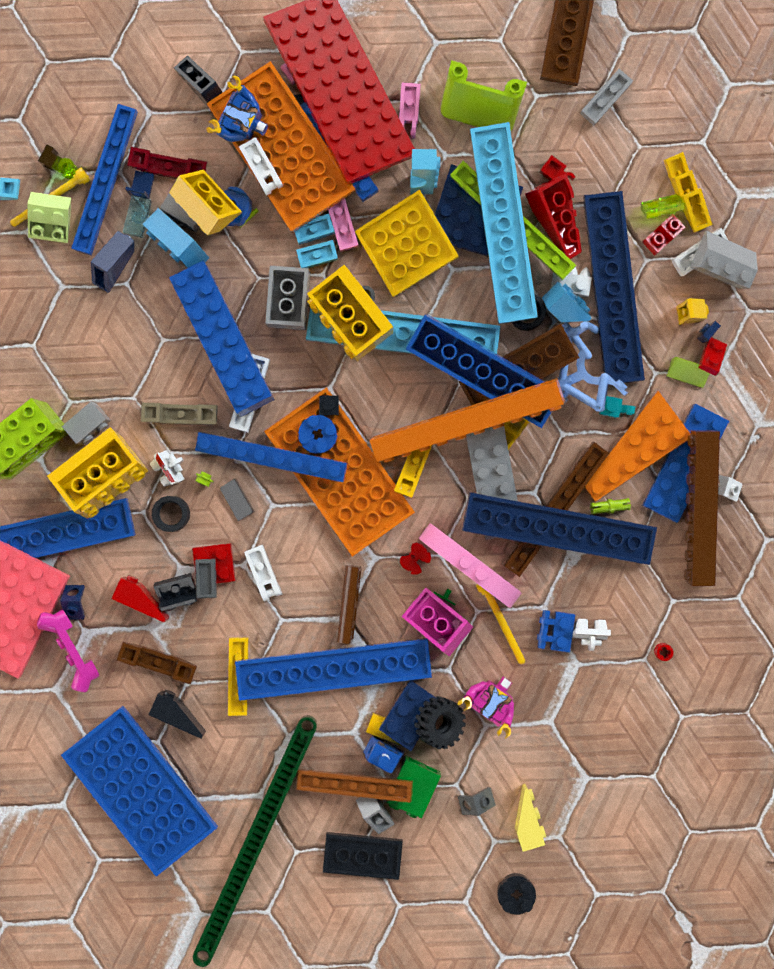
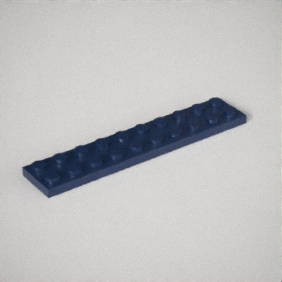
M623 191L584 195L583 201L603 371L609 374L616 382L618 380H621L623 383L644 381Z
M469 492L462 531L650 565L657 527Z

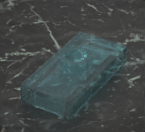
M131 196L123 228L124 234L143 238L145 231L143 223L148 219L152 203L150 199Z

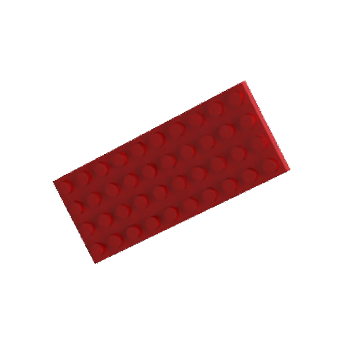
M305 0L263 16V21L347 185L412 158V149L415 148L338 0Z

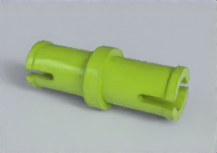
M607 499L604 502L590 503V509H593L591 514H614L616 511L630 510L631 504H628L630 499Z

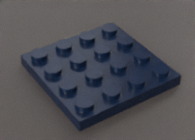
M451 164L435 216L453 246L489 257L481 205L450 177V174L458 167ZM519 186L520 196L523 190L522 186Z

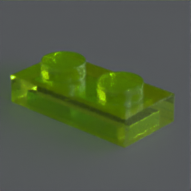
M678 194L642 202L641 211L647 219L656 218L660 215L673 214L684 210L685 203Z

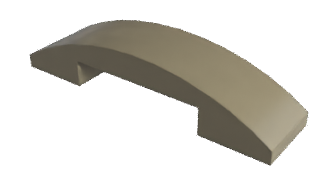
M142 403L141 422L217 425L218 405Z

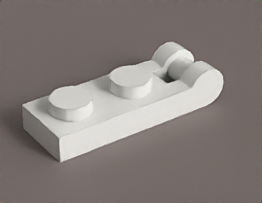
M256 137L239 146L266 196L271 194L272 190L283 187L281 180ZM271 176L273 181L267 184L265 179Z
M260 545L245 551V556L263 601L270 600V597L275 595H282L264 546ZM271 583L272 588L266 590L265 585Z

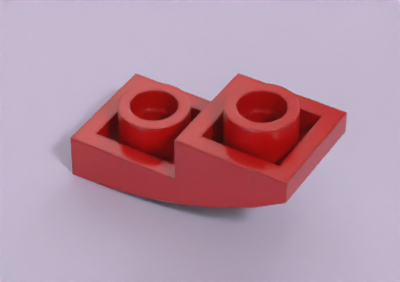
M672 214L642 243L655 256L686 227Z

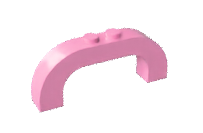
M431 523L420 535L419 539L509 608L513 606L522 594Z

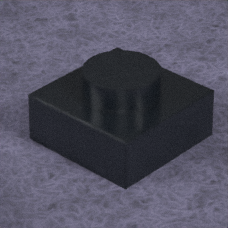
M339 395L319 396V415H339Z

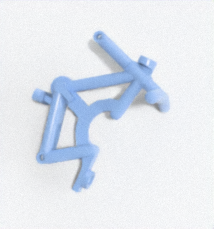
M583 321L580 326L572 328L565 322L562 326L571 343L574 342L580 350L578 354L580 358L577 359L576 363L577 372L567 376L568 365L560 369L558 381L562 392H564V403L568 401L567 397L570 394L596 411L602 412L605 410L608 384L613 385L624 396L628 394L625 390L627 386L621 380L616 382L607 373H602L600 377H594L585 369V360L591 359L592 354L579 337V334L587 330L598 334L599 327L591 322ZM581 380L589 384L599 385L597 399L591 398L571 385Z

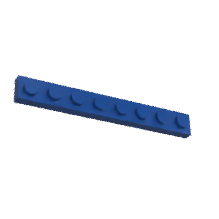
M121 104L117 105L71 247L75 251L92 256L138 113L134 108Z
M198 432L195 451L339 482H344L348 464L346 462L204 432Z

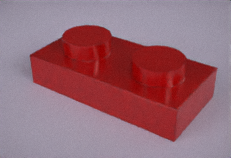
M711 337L705 344L698 368L716 376L720 372L727 344Z

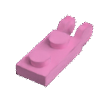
M402 83L399 119L403 127L404 123L412 124L410 136L415 139L421 84Z

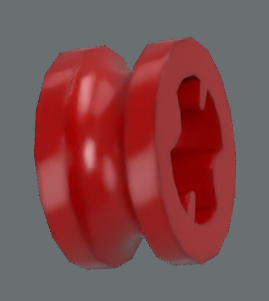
M659 643L655 646L654 654L658 659L669 661L673 657L674 651L670 645ZM663 647L668 650V654L665 653V657L659 654Z

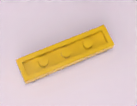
M229 637L228 716H247V700L239 701L235 661L248 659V637Z

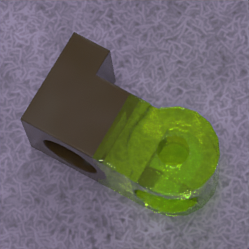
M46 144L38 162L43 167L67 179H72L78 167L71 159L57 156L58 152L54 147Z

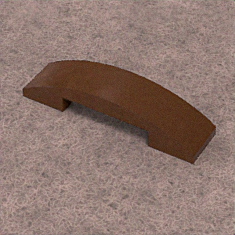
M128 642L122 643L116 660L131 666L137 665L171 676L172 679L190 685L197 665L176 656Z

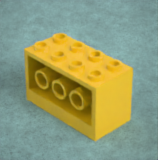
M345 265L307 293L309 307L315 314H320V321L326 329H332V336L339 345L343 343L345 346L343 347L344 351L351 360L354 358L356 361H359L393 334L392 324ZM338 299L339 302L333 303V300ZM347 314L351 315L350 318H345L344 316ZM360 329L363 330V333L357 334L356 331Z
M110 427L47 475V477L71 509L88 519L96 516L99 513V509L104 505L111 504L117 495L128 491L130 485L135 481L142 480L148 469L123 437Z

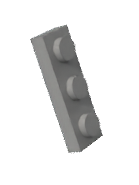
M618 69L582 109L580 114L595 126L629 88L633 80L622 70Z

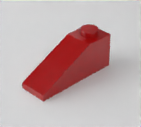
M131 575L120 578L111 598L112 600L159 621L166 622L169 620V615L165 610L160 611L159 603L147 588L138 582V578Z

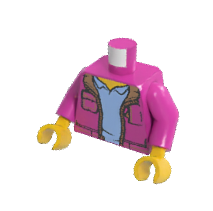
M503 676L497 685L490 680L472 685L464 695V698L458 701V706L464 702L466 707L463 711L472 707L497 726L501 725L502 727L497 731L498 736L502 733V730L506 733L505 739L511 735L510 727L514 716V702L512 701V696L506 691L512 682Z

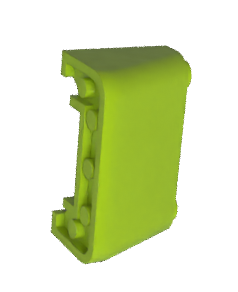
M451 60L441 103V114L445 118L475 127L509 122L510 131H512L527 82L512 79L507 82L504 91L466 81L468 76L467 67L462 63Z

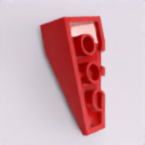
M565 173L525 193L532 212L555 246L569 259H572L580 254L582 249L579 229L576 228L575 223L577 213L573 209L572 202L574 192Z

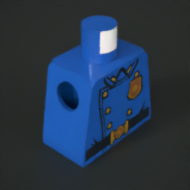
M375 735L371 736L363 751L368 762L391 774L404 754L403 750Z

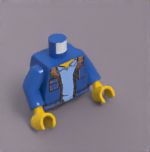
M232 76L236 81V85L233 86L231 82H227L229 88L236 89L237 91H233L219 121L215 119L208 121L214 125V129L207 127V132H217L218 136L229 142L243 141L244 139L250 140L254 132L264 135L268 124L260 121L262 115L258 102L253 94L244 85H241L240 78Z

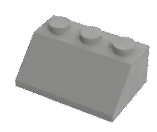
M708 231L704 232L690 266L694 270L738 289H750L758 271L756 252Z

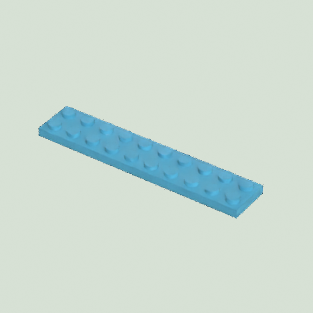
M507 122L470 129L498 323L503 324L538 318L510 124Z
M310 308L306 340L338 344L332 336V329H326L320 321V314H315ZM381 310L392 324L393 334L374 349L413 354L407 351L406 347L424 316ZM347 314V315H345L344 317H345V318H350L351 315H350V314H349V315ZM434 317L497 354L500 326ZM358 329L356 332L357 334H362L363 330Z

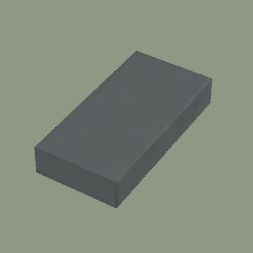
M196 559L197 599L217 598L216 559Z

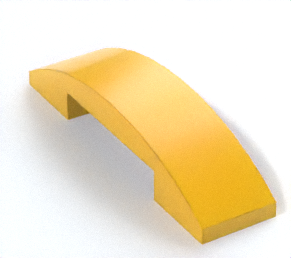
M432 445L428 450L419 452V449L414 450L411 455L407 456L394 489L395 492L410 498L413 497Z

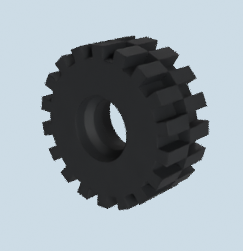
M436 696V698H429L430 702L425 701L423 703L425 705L424 708L420 707L418 709L420 715L416 714L415 718L418 719V722H415V727L418 728L416 734L419 735L422 741L440 750L441 748L448 749V746L452 747L455 745L454 741L458 742L460 740L459 734L463 735L464 733L462 727L466 726V723L463 722L466 719L465 715L462 714L464 711L457 703L444 697ZM443 715V723L436 729V721Z

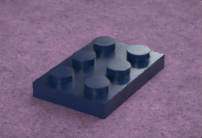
M409 680L378 730L409 751H412L419 740V735L416 734L418 728L415 727V722H418V719L415 718L416 714L420 715L418 709L420 707L424 708L425 705L423 703L425 701L430 702L429 698L436 697Z

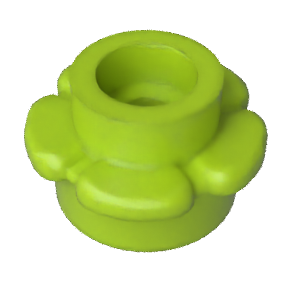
M203 471L200 474L196 473V482L206 487H209L211 482H214L211 480V475Z

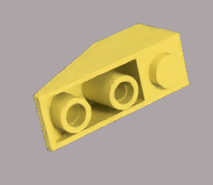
M522 784L515 830L523 852L544 846L543 838H546L544 827L539 826L538 819H541L538 808H534L532 801L535 800L532 789H528L526 784Z

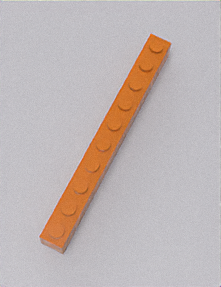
M558 378L373 436L369 441L376 461L383 460L386 463L394 460V457L401 455V457L409 456L414 450L419 449V452L430 449V446L437 444V446L445 445L448 443V440L453 438L456 441L467 437L466 434L469 433L477 435L485 432V429L489 427L493 429L500 428L508 421H511V423L522 421L524 416L536 417L547 409L550 411L562 408L561 405L564 404L565 400Z

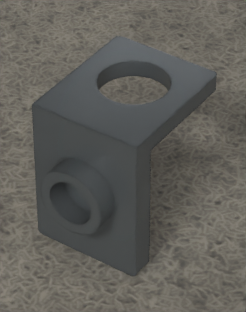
M487 787L473 796H458L463 815L479 816L496 806L491 787ZM465 800L470 804L471 810L465 807Z

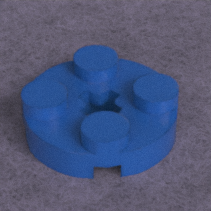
M228 187V190H225L224 193L242 212L227 226H242L251 213L252 201L242 189Z
M312 415L300 425L298 432L299 441L307 451L320 454L329 451L335 445L337 431L329 418L322 415ZM321 429L323 437L315 440L313 431Z

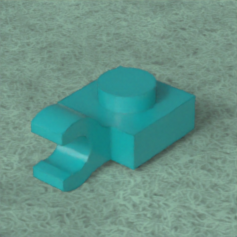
M606 396L605 410L599 412V415L619 418L620 413L634 414L636 407L622 405L623 399Z

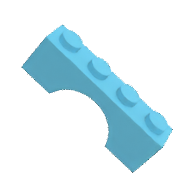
M412 149L410 194L418 190L422 194H433L434 188H437L440 169V157H437V149Z

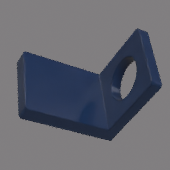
M136 170L132 188L126 187L125 190L132 197L149 200L155 177L154 174Z
M66 585L60 603L62 610L66 613L69 620H84L85 618L81 603L85 585ZM71 590L79 591L78 594L74 596L68 595V593Z

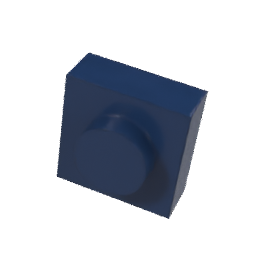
M716 321L710 324L706 323L699 332L701 334L697 339L702 343L707 342L721 325Z

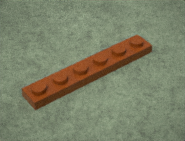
M306 769L298 770L297 790L409 803L412 801L413 781Z

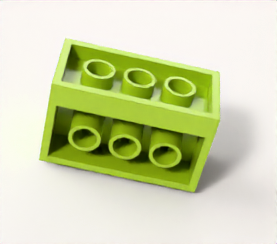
M30 398L0 422V479L12 480L68 435L62 428L64 423L47 402Z

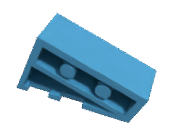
M159 208L143 223L144 227L148 230L146 234L153 241L158 239L159 242L157 244L165 252L169 250L171 252L169 255L177 263L181 261L189 268L203 260L206 262L209 259V256Z

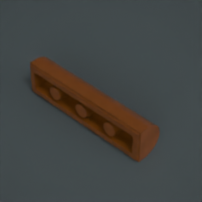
M345 565L337 634L338 643L351 644L354 640L361 566Z

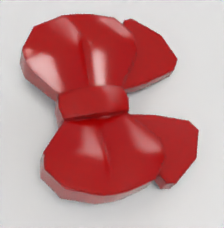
M415 542L411 545L409 555L400 557L399 562L405 570L411 571L412 575H418L422 573V570L417 561L420 559L423 562L430 563L431 553L427 552L422 544Z

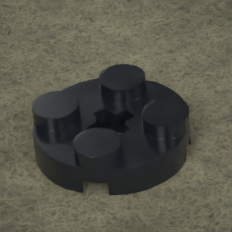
M512 873L499 883L497 898L505 912L520 915L533 909L536 900V890L533 883L526 876ZM515 890H518L522 894L518 898H514V896H511V893H515Z

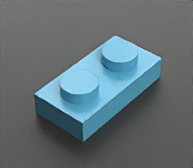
M329 214L316 217L295 231L299 245L335 234Z
M333 240L296 250L301 268H311L338 260Z

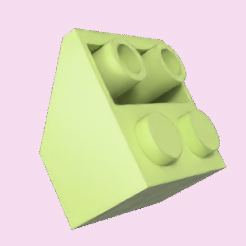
M31 192L27 203L28 238L68 243L71 198Z

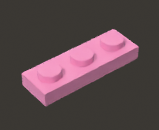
M343 199L328 209L340 252L359 247L346 200Z

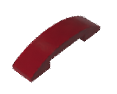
M130 147L127 166L154 175L177 179L180 175L200 170L206 172L207 161L192 158L185 160L151 153L150 150Z

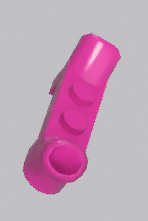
M63 610L55 614L41 613L37 622L38 629L56 633L58 639H56L58 646L61 650L65 649L68 654L65 656L70 666L74 665L76 669L71 685L72 690L87 692L91 681L100 677L92 660L83 662L66 630L73 627L69 618Z

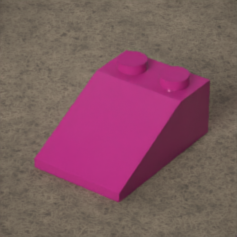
M426 587L402 615V618L449 657L473 628L467 620Z

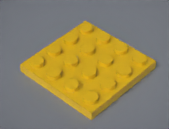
M420 190L355 230L356 235L393 297L398 296L459 258Z

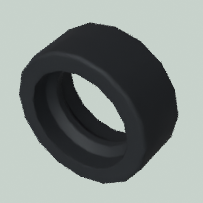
M534 294L539 311L538 318L531 323H524L522 321L511 322L514 327L523 331H530L537 328L543 322L546 316V306L541 297Z
M165 496L155 502L151 516L157 528L165 532H175L187 525L190 519V509L188 504L180 497ZM167 503L179 505L182 510L181 520L174 525L165 524L160 517L162 506Z

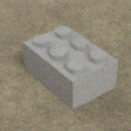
M270 266L265 322L268 328L306 330L307 293L309 292L310 284L309 268Z

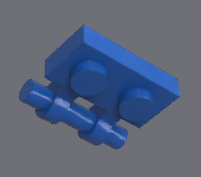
M543 610L542 617L539 620L541 626L540 633L537 634V648L545 649L546 642H551V650L570 653L575 614L555 611L554 618H550V610ZM548 625H553L552 636L547 635Z

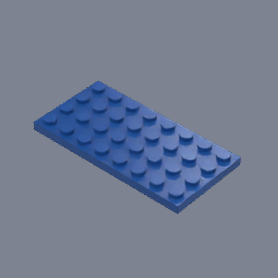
M124 706L61 754L66 763L156 877L218 827Z

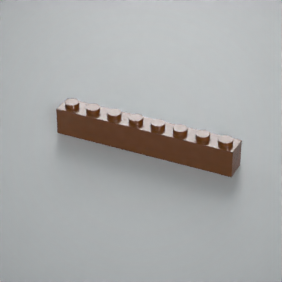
M690 430V435H688L690 454L687 456V464L690 468L686 479L687 485H689V493L686 494L688 512H686L685 517L688 531L685 533L687 550H685L684 555L687 569L684 570V579L691 586H715L720 431Z

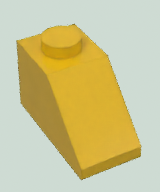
M689 298L676 306L679 325L702 322L707 319L709 314L705 299Z

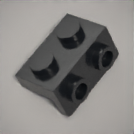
M191 573L154 583L153 587L160 602V611H170L179 606L192 605L198 600L196 584Z

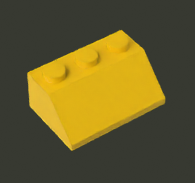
M204 170L180 175L169 192L176 203L187 212L188 216L197 223L207 236L220 232L242 212Z

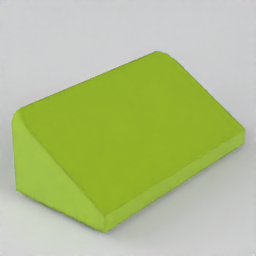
M674 357L671 360L666 377L703 388L710 373L699 369V364Z

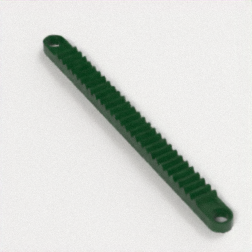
M310 715L303 716L296 726L195 948L193 962L199 967L209 965L315 734L317 721ZM304 721H310L313 724V728L310 731L302 728ZM198 952H207L208 958L206 960L200 959Z

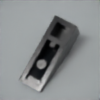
M188 55L173 67L205 104L223 93L216 81Z
M160 691L148 715L202 739L206 730L181 699L176 697V694L172 691Z

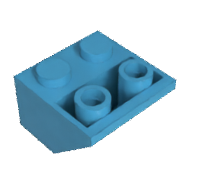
M558 281L542 297L547 309L560 322H579L592 319L588 313L590 309L586 302L580 296L577 297L566 283L562 285Z

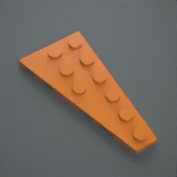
M659 391L656 392L584 487L595 503L688 441L690 432Z

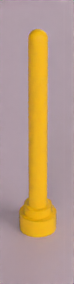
M80 167L75 171L72 179L49 195L61 196L77 184L85 185L91 179L84 169ZM28 209L13 218L10 224L16 227L28 219Z
M476 584L478 592L485 595L518 663L524 664L525 658L494 596Z

